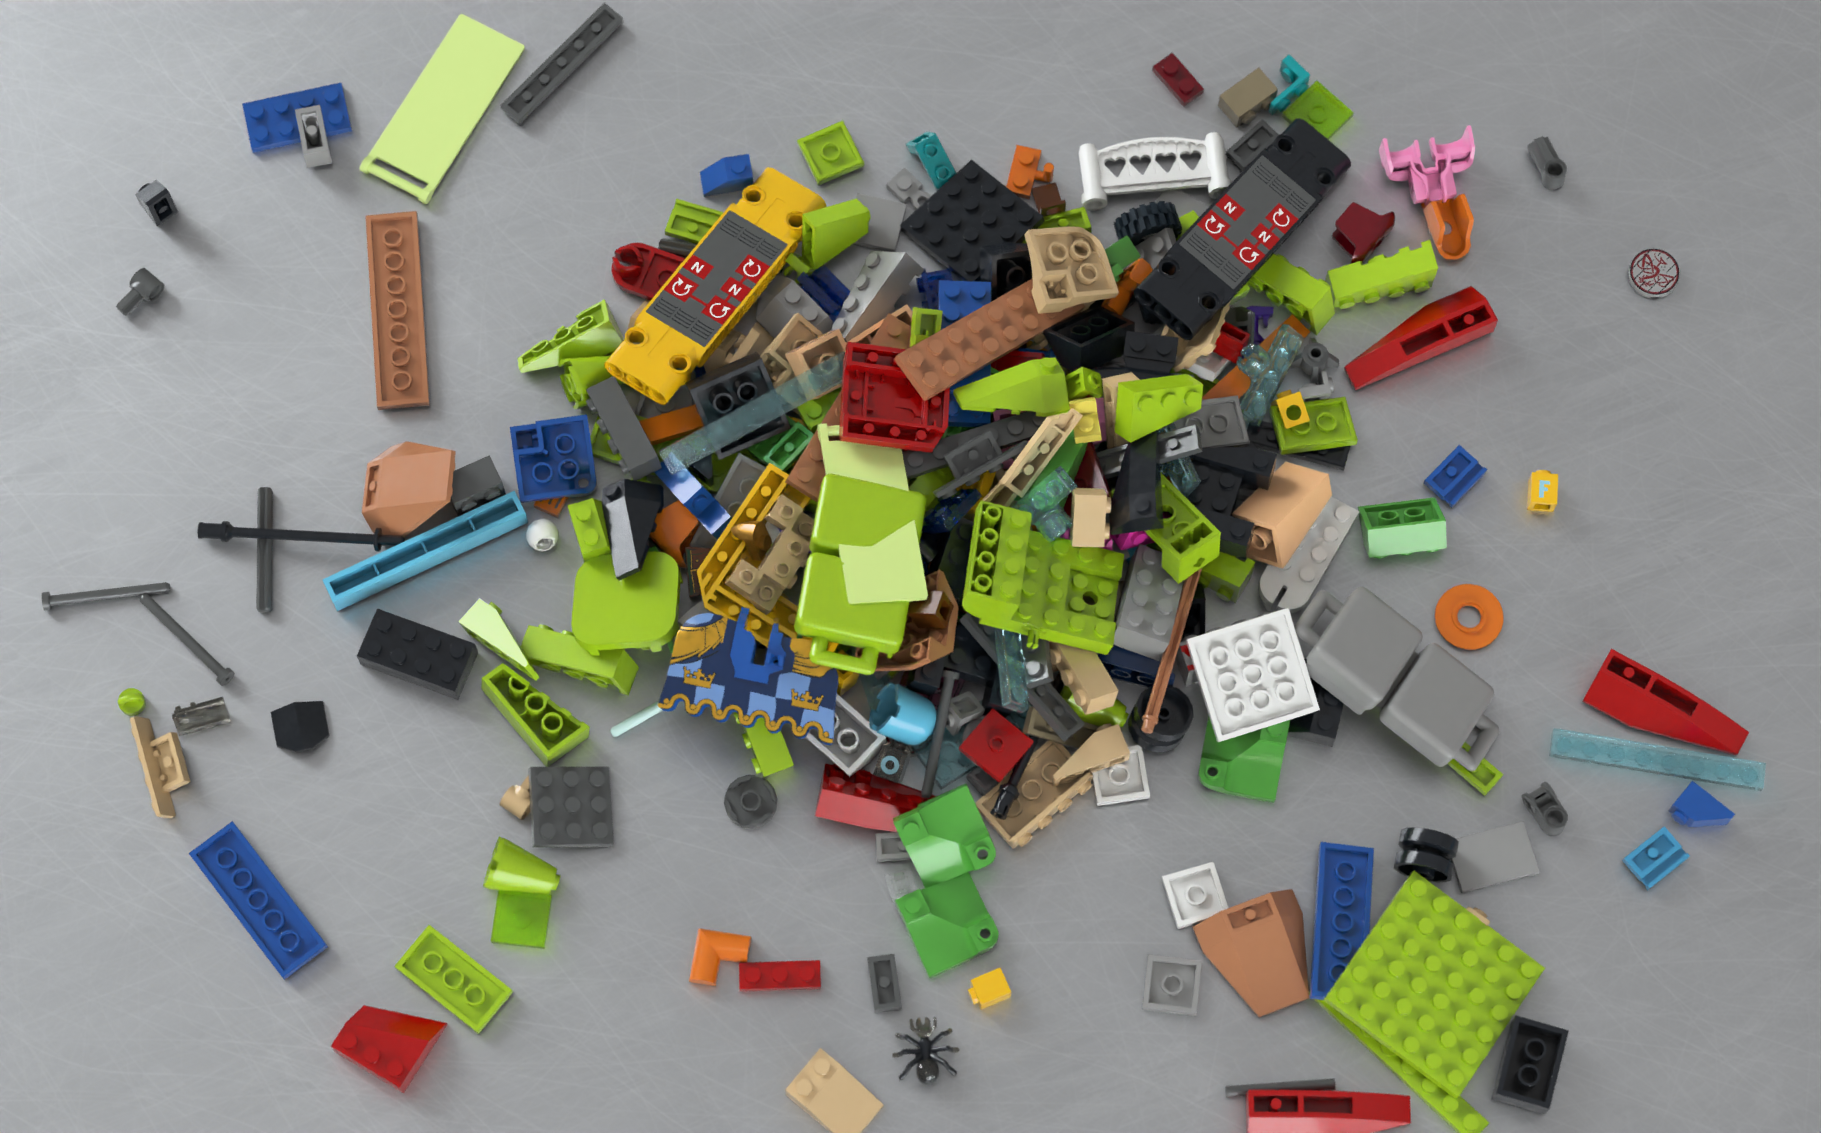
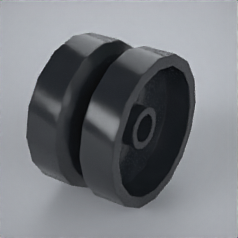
M1169 684L1167 685L1159 712L1158 724L1155 725L1153 733L1149 734L1141 730L1143 724L1142 717L1145 715L1153 686L1147 687L1140 694L1128 718V730L1133 740L1142 748L1151 752L1163 753L1173 750L1182 741L1194 717L1193 706L1188 696L1180 689Z
M1417 827L1404 828L1401 830L1398 844L1403 850L1396 853L1394 869L1405 876H1409L1415 871L1429 882L1451 881L1454 864L1450 859L1456 857L1459 841L1448 834L1436 830Z

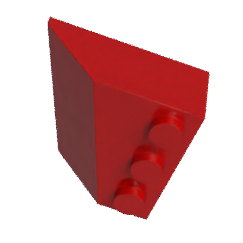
M363 1005L344 1024L333 1041L331 1048L335 1053L404 1094L444 1031L447 1023Z

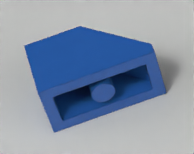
M749 154L724 157L700 171L704 197L743 191L747 186L752 185L753 174Z
M1694 781L1687 786L1668 810L1672 813L1671 816L1677 823L1687 825L1689 828L1727 825L1735 815Z

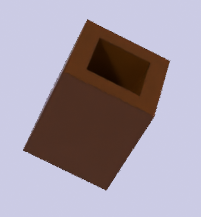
M928 591L927 600L911 601L909 603L908 615L918 628L946 629L954 605L943 591Z

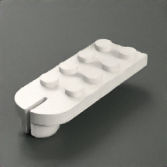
M1331 497L1286 566L1282 569L1273 565H1267L1260 578L1258 590L1268 612L1272 609L1274 601L1283 588L1286 589V592L1279 602L1276 611L1289 608L1290 613H1295L1306 606L1359 514L1358 510Z

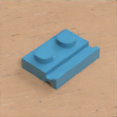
M1664 826L1622 861L1636 878L1646 886L1645 888L1649 890L1686 861L1690 855L1686 854L1679 842Z

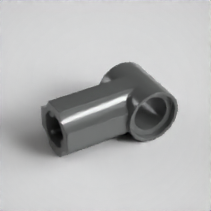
M1542 136L1534 139L1532 143L1528 144L1527 149L1542 175V184L1551 190L1559 189L1564 184L1567 166L1563 160L1559 159L1548 137ZM1549 172H1556L1559 176H1552Z

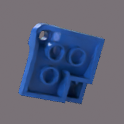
M587 414L535 421V424L510 427L520 503L562 497H582L594 492L597 482ZM585 479L589 484L583 488L579 486V481Z

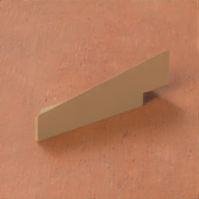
M1072 408L1066 413L1047 417L999 483L982 501L1009 507L1017 495L1023 498L1083 415Z

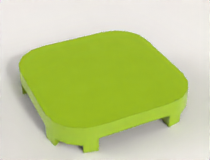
M648 552L642 570L619 581L615 576L611 554L600 555L584 562L577 571L574 586L571 626L576 642L582 648L589 651L590 655L600 656L601 650L650 647L652 653L662 651L661 646L670 642L674 636L676 637L680 629L678 613L680 585L683 584V579L674 558L664 552Z

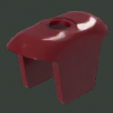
M1352 202L1335 223L1337 229L1333 232L1332 238L1351 257L1350 264L1358 261L1364 264L1393 229L1395 214L1392 211L1379 215Z

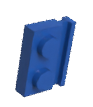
M1458 445L1424 480L1423 484L1440 499L1445 500L1452 508L1482 478L1488 469L1483 468L1478 463L1479 461Z

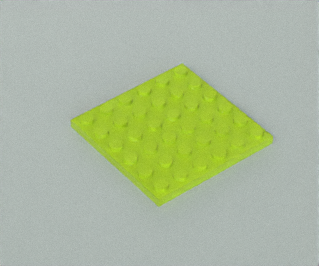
M1413 871L1330 989L1324 1001L1456 1099L1461 1095L1545 967L1490 926L1485 925L1478 917L1420 874Z

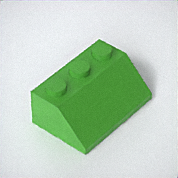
M1435 497L1358 507L1363 543L1369 558L1381 559L1388 555H1410L1413 552L1421 551L1436 552L1439 549L1447 548L1446 519Z

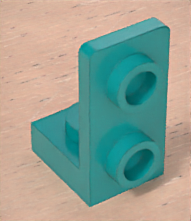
M1290 54L1282 60L1280 72L1283 79L1292 84L1270 103L1269 113L1272 116L1277 111L1283 112L1290 105L1292 98L1296 95L1298 97L1301 96L1309 88L1310 74Z
M925 132L906 143L909 152L919 156L936 189H940L956 174L936 133Z

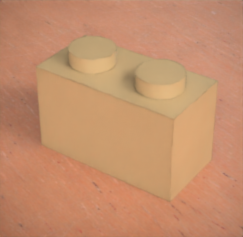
M1072 488L1070 542L1072 547H1104L1105 539H1109L1110 524L1105 522L1106 513L1111 512V497H1107L1105 489Z

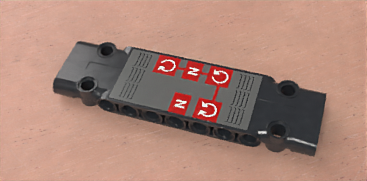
M1300 118L1295 119L1282 134L1276 137L1267 149L1264 148L1168 250L1158 265L1134 290V296L1137 301L1178 336L1185 340L1193 339L1205 324L1213 318L1216 312L1221 307L1224 308L1313 212L1328 191L1351 167L1349 157L1308 122Z

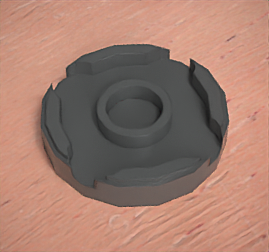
M746 775L737 778L729 785L725 793L724 806L728 817L733 823L742 828L753 829L765 825L772 819L777 808V796L775 789L768 780L756 777L755 775Z

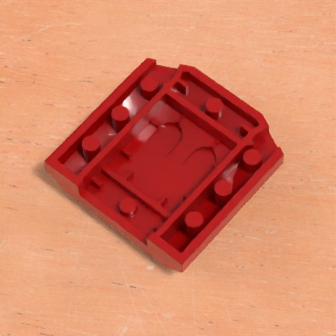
M847 342L843 361L839 427L840 441L932 453L948 427L950 387L924 401L894 360L898 354L907 349Z

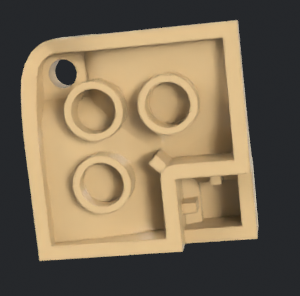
M1068 226L1031 229L1024 234L1032 267L1033 289L1031 293L1038 314L1061 312L1063 309L1082 303L1115 298L1119 294L1102 243L1084 228Z
M795 313L782 331L760 354V357L764 362L779 401L799 415L797 406L807 402V399L785 354L823 335V333L801 314Z

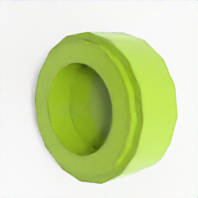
M128 688L119 695L118 705L126 715L135 716L144 710L146 700L138 689Z

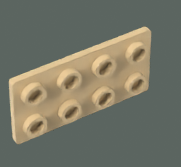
M1230 302L1224 308L1221 307L1191 340L1181 338L1167 325L1164 326L1161 335L1179 338L1177 358L1173 367L1176 373L1183 368L1185 370L1189 369L1201 355L1207 356L1216 348L1215 343L1221 334L1220 329L1225 322V315L1230 309Z

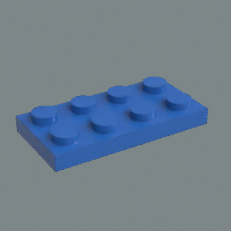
M342 83L242 103L252 152L255 153L301 143L295 109L320 105L327 137L352 132Z

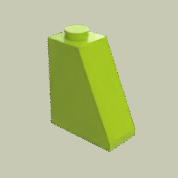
M856 198L804 213L802 215V257L813 269H818L868 233L869 221L871 220L869 209Z

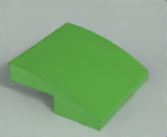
M787 415L786 417L791 429L754 444L747 449L752 456L764 465L768 466L771 463L784 472L802 455L814 435L801 423H796Z

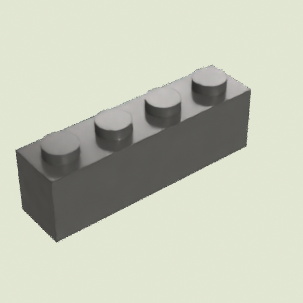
M612 376L586 389L590 398L586 400L587 406L592 415L598 414L600 419L596 422L603 435L608 433L610 440L607 442L614 455L618 453L621 457L618 463L624 475L630 474L632 480L637 481L662 469L653 446L616 378Z

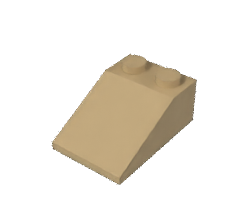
M821 1048L785 1089L788 1098L830 1133H861L884 1106L841 1064Z

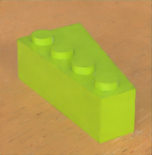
M504 663L482 677L481 689L545 767L551 766L589 738L590 727L587 724L577 720L564 707L558 706L545 693L539 692L532 687L530 682Z

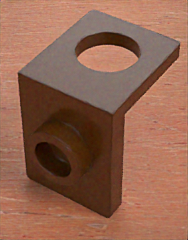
M1056 183L1032 188L1037 211L1043 217L1065 211L1066 201L1061 200Z

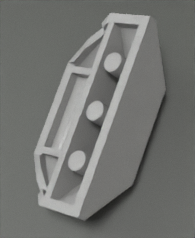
M779 273L757 299L756 321L774 339L795 313L801 314L823 334L831 331L833 321L829 315L794 280Z

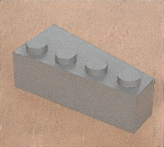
M871 251L847 299L844 301L831 331L839 329L845 342H848L886 318L888 313H894L896 310L894 304L902 294L907 295L912 288L909 283L915 275L919 277L924 269L907 253Z

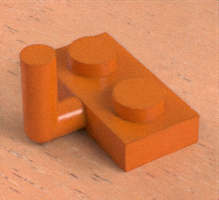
M1021 145L1016 146L1006 187L1020 198L1030 200L1035 180L1046 183L1053 180V164L1046 163L1043 171L1037 170L1041 157V150Z

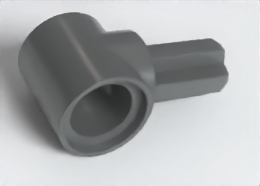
M141 268L130 280V288L132 290L116 307L122 314L129 315L142 300L152 302L157 299L163 292L165 285L146 268Z

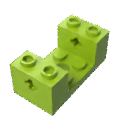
M1161 473L1163 511L1172 513V516L1170 518H1163L1164 528L1146 530L1145 532L1162 548L1161 567L1179 584L1219 556L1221 532Z

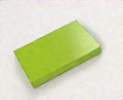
M1346 397L1304 402L1310 421L1288 429L1284 427L1278 407L1270 406L1269 413L1281 455L1357 444L1358 439ZM1291 405L1287 408L1286 415L1290 420H1297L1301 415V411L1298 406Z

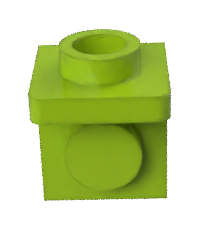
M1081 367L1065 376L1069 400L1083 398L1087 395L1096 398L1103 396L1100 373Z

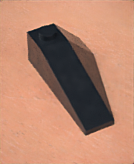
M1158 430L1127 444L1111 500V512L1109 513L1111 535L1164 528Z
M623 479L602 489V509L615 576L618 581L642 570L650 547L647 543L651 532H655L657 524L654 522L656 515L661 513L664 507V488L662 485Z

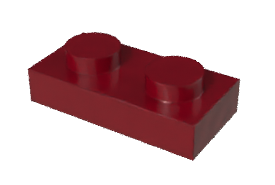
M1173 52L1153 66L1152 71L1183 107L1203 94L1204 88Z

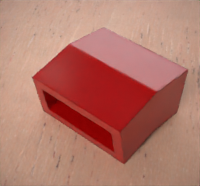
M1224 322L1220 329L1221 334L1215 343L1216 348L1212 352L1237 364L1244 354L1250 334Z

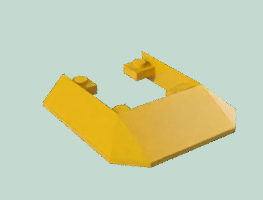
M771 463L768 464L697 570L704 608L713 614L721 615L736 622L738 621L741 608H749L747 631L751 632L755 640L768 648L774 623L779 624V632L783 633L785 637H797L794 624L798 606L780 595L771 612L766 615L756 609L738 592L727 586L725 582L731 577L736 569V564L741 559L755 568H758L762 562L751 559L745 541L736 538L732 534V527L746 521H762L766 524L767 520H765V517L771 512L776 504V499L781 494L804 508L802 512H804L812 500L785 483L789 474ZM802 636L801 638L812 641L811 637ZM828 641L827 651L834 652L839 643Z

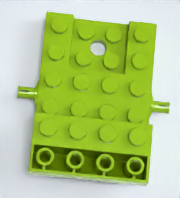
M981 500L975 511L962 601L963 608L971 615L980 618L979 624L1027 635L1028 641L1026 646L1028 648L1031 646L1032 649L1038 648V640L1044 639L1107 655L1114 644L1116 628L1114 615L1118 582L1122 577L1124 554L1099 547H1072L1070 540L1053 535V520L1050 521V524L1049 519L1043 520L1042 532L1030 530L1032 513ZM1083 596H1090L1094 600L1095 605L1086 604Z

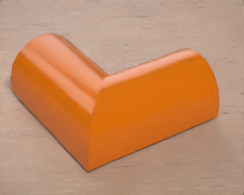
M1141 258L1123 269L1124 272L1118 275L1120 280L1116 282L1119 294L1115 298L1104 299L1101 307L1121 316L1131 300L1136 287L1152 272L1151 265Z
M698 928L689 982L716 986L720 960L737 963L748 962L752 937Z

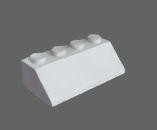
M838 694L836 696L834 716V743L832 745L821 743L818 738L817 729H811L806 736L812 744L849 777L869 764L887 745L886 737L872 730L869 722Z

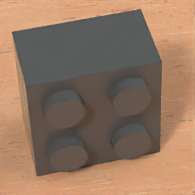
M490 455L453 472V492L450 501L457 516H461L506 495L502 480Z

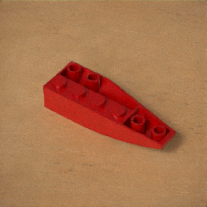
M1470 286L1425 305L1344 366V370L1354 389L1357 390L1494 332L1498 319L1487 298Z
M1613 649L1610 650L1582 701L1629 727L1735 756L1738 755L1749 734L1746 729L1707 702L1664 676Z
M825 763L815 816L864 828L897 832L893 818L917 808L918 804L936 796L932 795L930 798L922 797V791L871 774L866 770H859L849 777L836 764Z
M1248 1090L1246 1094V1133H1375L1411 1124L1410 1096L1317 1090Z

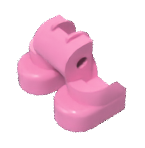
M1471 125L1466 127L1461 139L1452 143L1438 145L1435 144L1434 137L1430 138L1431 156L1435 162V167L1424 168L1420 160L1421 153L1418 140H1414L1411 147L1407 149L1389 152L1387 138H1384L1381 142L1379 153L1386 175L1392 181L1408 180L1410 195L1414 204L1425 203L1426 206L1432 201L1442 200L1445 203L1447 199L1455 198L1457 192L1453 173L1466 170L1472 165L1474 160L1475 145Z

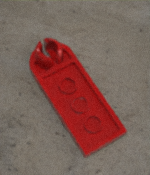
M630 243L616 249L615 257L612 256L613 280L621 290L651 301L685 258L644 243ZM620 262H623L631 266H623L622 264H620Z

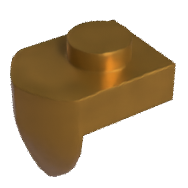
M746 521L731 528V532L736 538L745 541L751 559L762 561L772 545V540L765 523L762 521Z

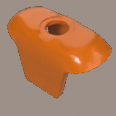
M1460 194L1455 199H1447L1445 203L1442 200L1429 202L1426 206L1425 203H1421L1429 232L1439 254L1444 259L1450 260L1465 256L1470 250V235L1474 223V217L1465 194ZM1444 222L1448 223L1452 229L1451 232L1446 235H1444Z
M678 500L665 507L661 513L656 515L654 522L657 524L655 532L650 533L649 537L662 552L672 556L680 568H687L683 558L685 547H691L689 544L699 527V520Z

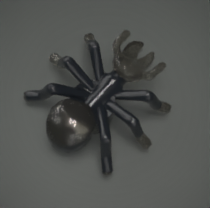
M919 1017L916 1020V1028H914L913 1020H909L910 1029L920 1037L919 1042L907 1034L896 1033V1038L906 1040L918 1047V1049H903L892 1054L893 1058L906 1054H915V1058L907 1064L904 1071L899 1075V1080H903L915 1064L917 1065V1078L925 1085L936 1082L939 1075L937 1062L942 1064L952 1075L957 1074V1071L946 1060L937 1056V1052L949 1051L954 1053L959 1052V1048L949 1045L932 1047L944 1036L951 1034L953 1030L949 1028L946 1031L940 1032L932 1041L929 1039L937 1028L936 1017H933L932 1027L928 1017H925L924 1025Z

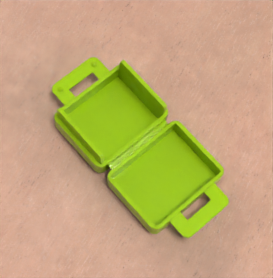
M827 474L824 476L819 491L809 544L812 554L809 555L805 566L794 629L797 633L796 638L801 639L802 636L812 638L809 654L812 663L871 675L876 670L879 652L887 653V658L891 659L892 655L899 651L904 637L910 601L849 604L842 567L845 563L841 561L839 556V544L871 547L915 520L918 542L920 544L927 504L924 494L837 474ZM828 641L863 648L862 657L858 658L827 651Z

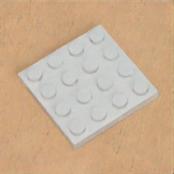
M1289 608L1186 639L1217 742L1320 710Z

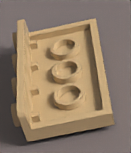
M1048 740L1032 754L1017 786L1020 793L1019 797L1013 801L1006 820L994 817L990 811L993 809L1000 794L998 792L1000 785L1008 782L1012 772L985 796H982L975 802L981 815L1012 849L1017 845L1023 847L1033 837L1031 833L1038 827L1042 830L1048 826L1053 820L1052 815L1058 810L1061 813L1073 803L1071 799L1078 793L1080 795L1085 794L1093 786L1091 782L1094 775L1089 771L1083 777L1054 787L1052 783L1053 775L1072 756L1062 744Z

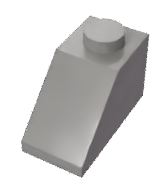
M320 105L295 109L307 168L332 163Z

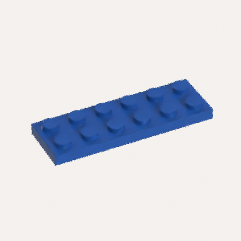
M939 280L938 310L943 311L941 330L990 303L991 282ZM991 364L950 387L948 426L980 427L991 423V412L961 410L953 395V389L990 376Z
M233 821L189 853L284 980L328 948Z
M1320 842L1310 999L1324 1000L1369 934L1374 848Z

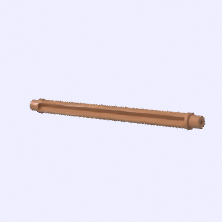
M1202 568L1184 581L1170 642L1162 655L1147 709L1142 717L1143 724L1141 730L1145 733H1153L1155 725L1158 724L1159 712Z

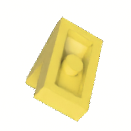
M1095 397L1069 400L1070 409L1073 408L1083 415L1073 429L1075 444L1101 441L1102 437Z

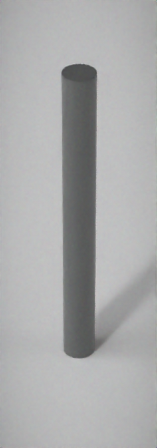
M1335 1079L1225 1086L1226 1097L1246 1096L1248 1090H1334Z

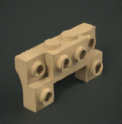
M782 494L776 499V504L765 517V520L782 531L776 537L758 568H755L741 559L736 564V569L731 577L725 582L727 586L738 592L756 609L766 615L771 612L783 590L792 588L798 579L795 573L800 566L803 568L806 565L807 559L811 555L808 552L810 550L809 544L814 519L802 512L804 508Z

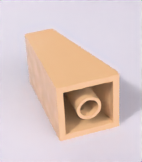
M1285 462L1274 472L1268 490L1258 488L1232 513V516L1254 523L1253 538L1246 556L1247 558L1282 569L1286 566L1332 496L1329 474Z

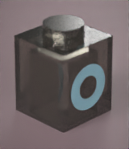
M896 740L883 744L873 775L895 783L902 782L912 751L906 749V744Z

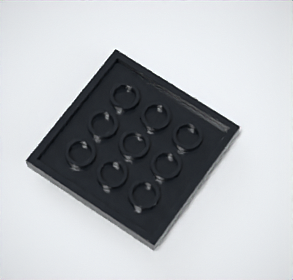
M971 159L900 226L902 232L961 280L980 282V246L1000 243H1022L1025 240L1024 234L1028 230L1037 229L1044 223V217Z

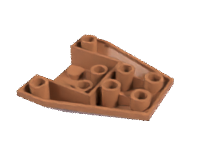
M406 441L391 446L367 463L362 515L373 534L376 528H381L382 535L406 537L448 504L453 492L452 481L455 470L456 451Z
M941 570L926 575L925 580L927 591H943L954 605L947 628H918L907 614L904 637L899 651L893 654L891 659L887 658V653L879 652L875 671L914 670L953 652L959 607L944 572ZM856 647L855 657H862L863 648Z
M1292 889L1267 893L1222 910L1193 926V931L1203 954L1258 1018L1309 999L1303 913Z

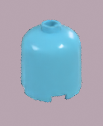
M889 682L882 688L876 697L880 700L876 711L873 709L870 711L869 725L872 730L906 745L921 744L929 736L933 735L937 713L934 704L930 700L900 684Z

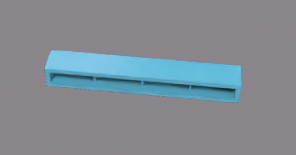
M514 490L323 579V582L338 612L527 524V516Z

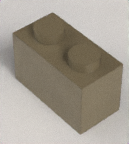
M1258 67L1219 96L1218 107L1237 128L1243 123L1246 125L1253 121L1257 113L1262 109L1268 110L1270 103L1277 97L1278 88Z

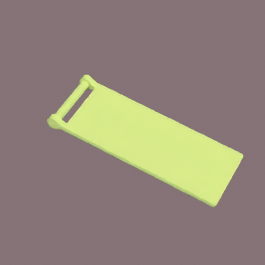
M460 14L369 155L362 161L360 171L366 174L371 173L418 197L420 202L428 204L436 187L521 57L525 46L464 14ZM378 158L428 185L422 189L374 163Z
M827 423L818 424V438L821 444L826 475L837 474L909 491L902 449L840 440L829 441L828 436H839L840 425L827 426ZM915 520L870 547L839 544V556L841 561L844 562L842 567L849 604L927 600L928 591Z

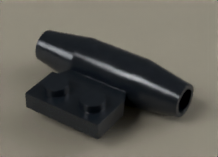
M1127 331L1123 354L1126 367L1095 368V372L1100 373L1101 379L1132 372L1140 380L1174 376L1175 374L1169 372L1175 365L1179 338Z

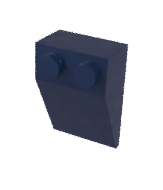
M1113 645L1107 655L1098 653V657L1111 679L1145 688L1154 685L1160 661ZM1171 672L1168 684L1173 686L1175 674Z

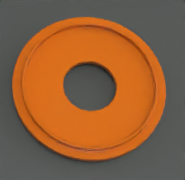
M1461 584L1450 588L1441 596L1435 609V623L1441 636L1451 645L1460 649L1476 650L1488 646L1497 638L1503 626V610L1498 599L1489 590L1474 584ZM1465 606L1476 608L1481 615L1480 623L1472 628L1464 627L1458 621V611Z

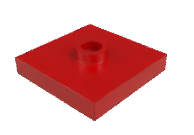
M992 708L959 746L958 750L1000 783L1029 750L1034 741Z

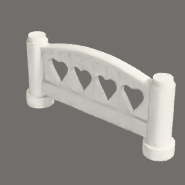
M1218 132L1207 134L1205 141L1177 137H1153L1119 143L1102 150H1097L1094 144L1086 143L1081 145L1079 150L1084 191L1081 195L1082 207H1085V210L1097 211L1105 208L1108 204L1107 196L1208 187L1209 197L1217 199L1233 182L1229 179L1224 141ZM1199 153L1201 159L1194 170H1191L1180 158L1182 154L1191 155ZM1173 155L1176 157L1169 173L1155 161L1157 156L1166 157ZM1143 157H1147L1151 162L1144 175H1141L1130 163V160L1133 158L1140 160ZM1122 159L1126 164L1120 175L1116 177L1104 163L1108 160L1115 162Z

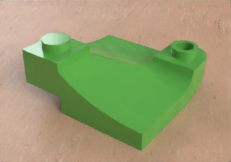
M1208 715L1198 772L1200 782L1208 789L1217 792L1274 803L1290 720L1217 742ZM1215 769L1217 775L1210 776L1207 771Z
M967 783L918 804L917 808L893 818V823L925 888L948 881L968 871L979 870L990 865L996 857L994 843ZM984 849L988 853L985 857H979L977 855L978 851Z
M969 872L921 890L918 889L895 900V905L907 928V933L929 979L991 950L998 941V929L989 915ZM983 930L989 931L990 936L988 938H982L980 936V933Z

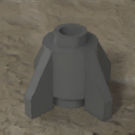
M1310 338L1309 344L1304 347L1302 353L1287 360V368H1300L1301 366L1306 374L1311 375L1310 382L1317 385L1320 371L1325 368H1338L1339 359L1330 354L1323 344L1318 343L1315 338Z

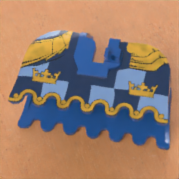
M741 608L737 622L712 613L698 614L684 622L675 639L666 681L658 702L660 709L667 712L673 711L679 702L684 701L686 712L693 717H699L706 707H711L712 716L718 722H726L731 713L737 712L738 721L745 728H751L755 725L758 718H764L765 727L771 733H778L785 723L791 724L793 735L798 739L805 738L811 729H817L818 738L821 743L826 745L834 743V716L838 674L836 668L817 665L810 661L809 654L812 641L785 637L783 633L779 632V624L774 623L765 663L762 666L753 664L757 645L753 634L747 631L749 608Z

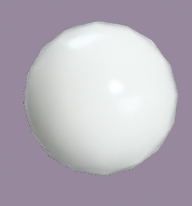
M547 519L534 520L526 530V540L529 546L538 551L550 550L559 539V531L556 525Z

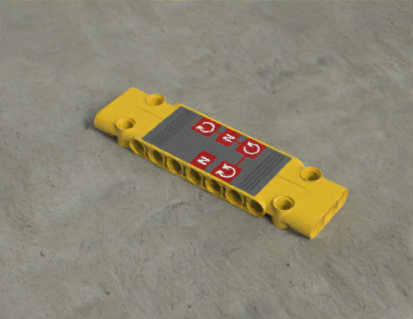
M770 167L766 168L752 185L747 186L743 190L742 198L738 203L729 205L642 310L635 321L634 327L626 331L625 339L605 362L606 370L615 378L656 403L666 405L680 386L686 385L685 383L690 380L691 372L696 366L702 367L784 267L787 263L785 261L790 253H794L798 243L802 242V215L825 208L826 203L824 199L781 172Z

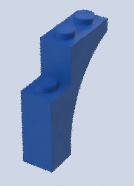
M673 453L669 454L660 463L662 469L655 471V474L718 540L733 517Z

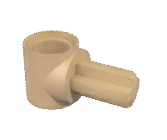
M529 775L520 786H511L500 801L501 807L520 820L525 819L530 813Z

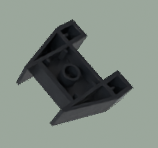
M1253 447L1202 448L1203 452L1180 458L1179 465L1190 468L1182 494L1221 532L1220 552L1246 559L1253 538L1254 523L1232 517V513L1243 483L1265 490L1269 489L1276 467L1277 454Z
M957 618L953 652L914 670H909L906 688L931 696L940 686L943 670L960 673L959 679L985 686L982 706L986 713H989L993 708L1006 718L1015 710L1019 689L959 621L960 619ZM1005 630L1015 642L1014 632Z

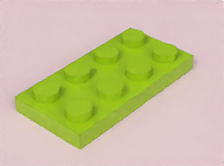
M430 925L426 927L394 966L395 969L477 1034L483 1030L513 993L512 989Z

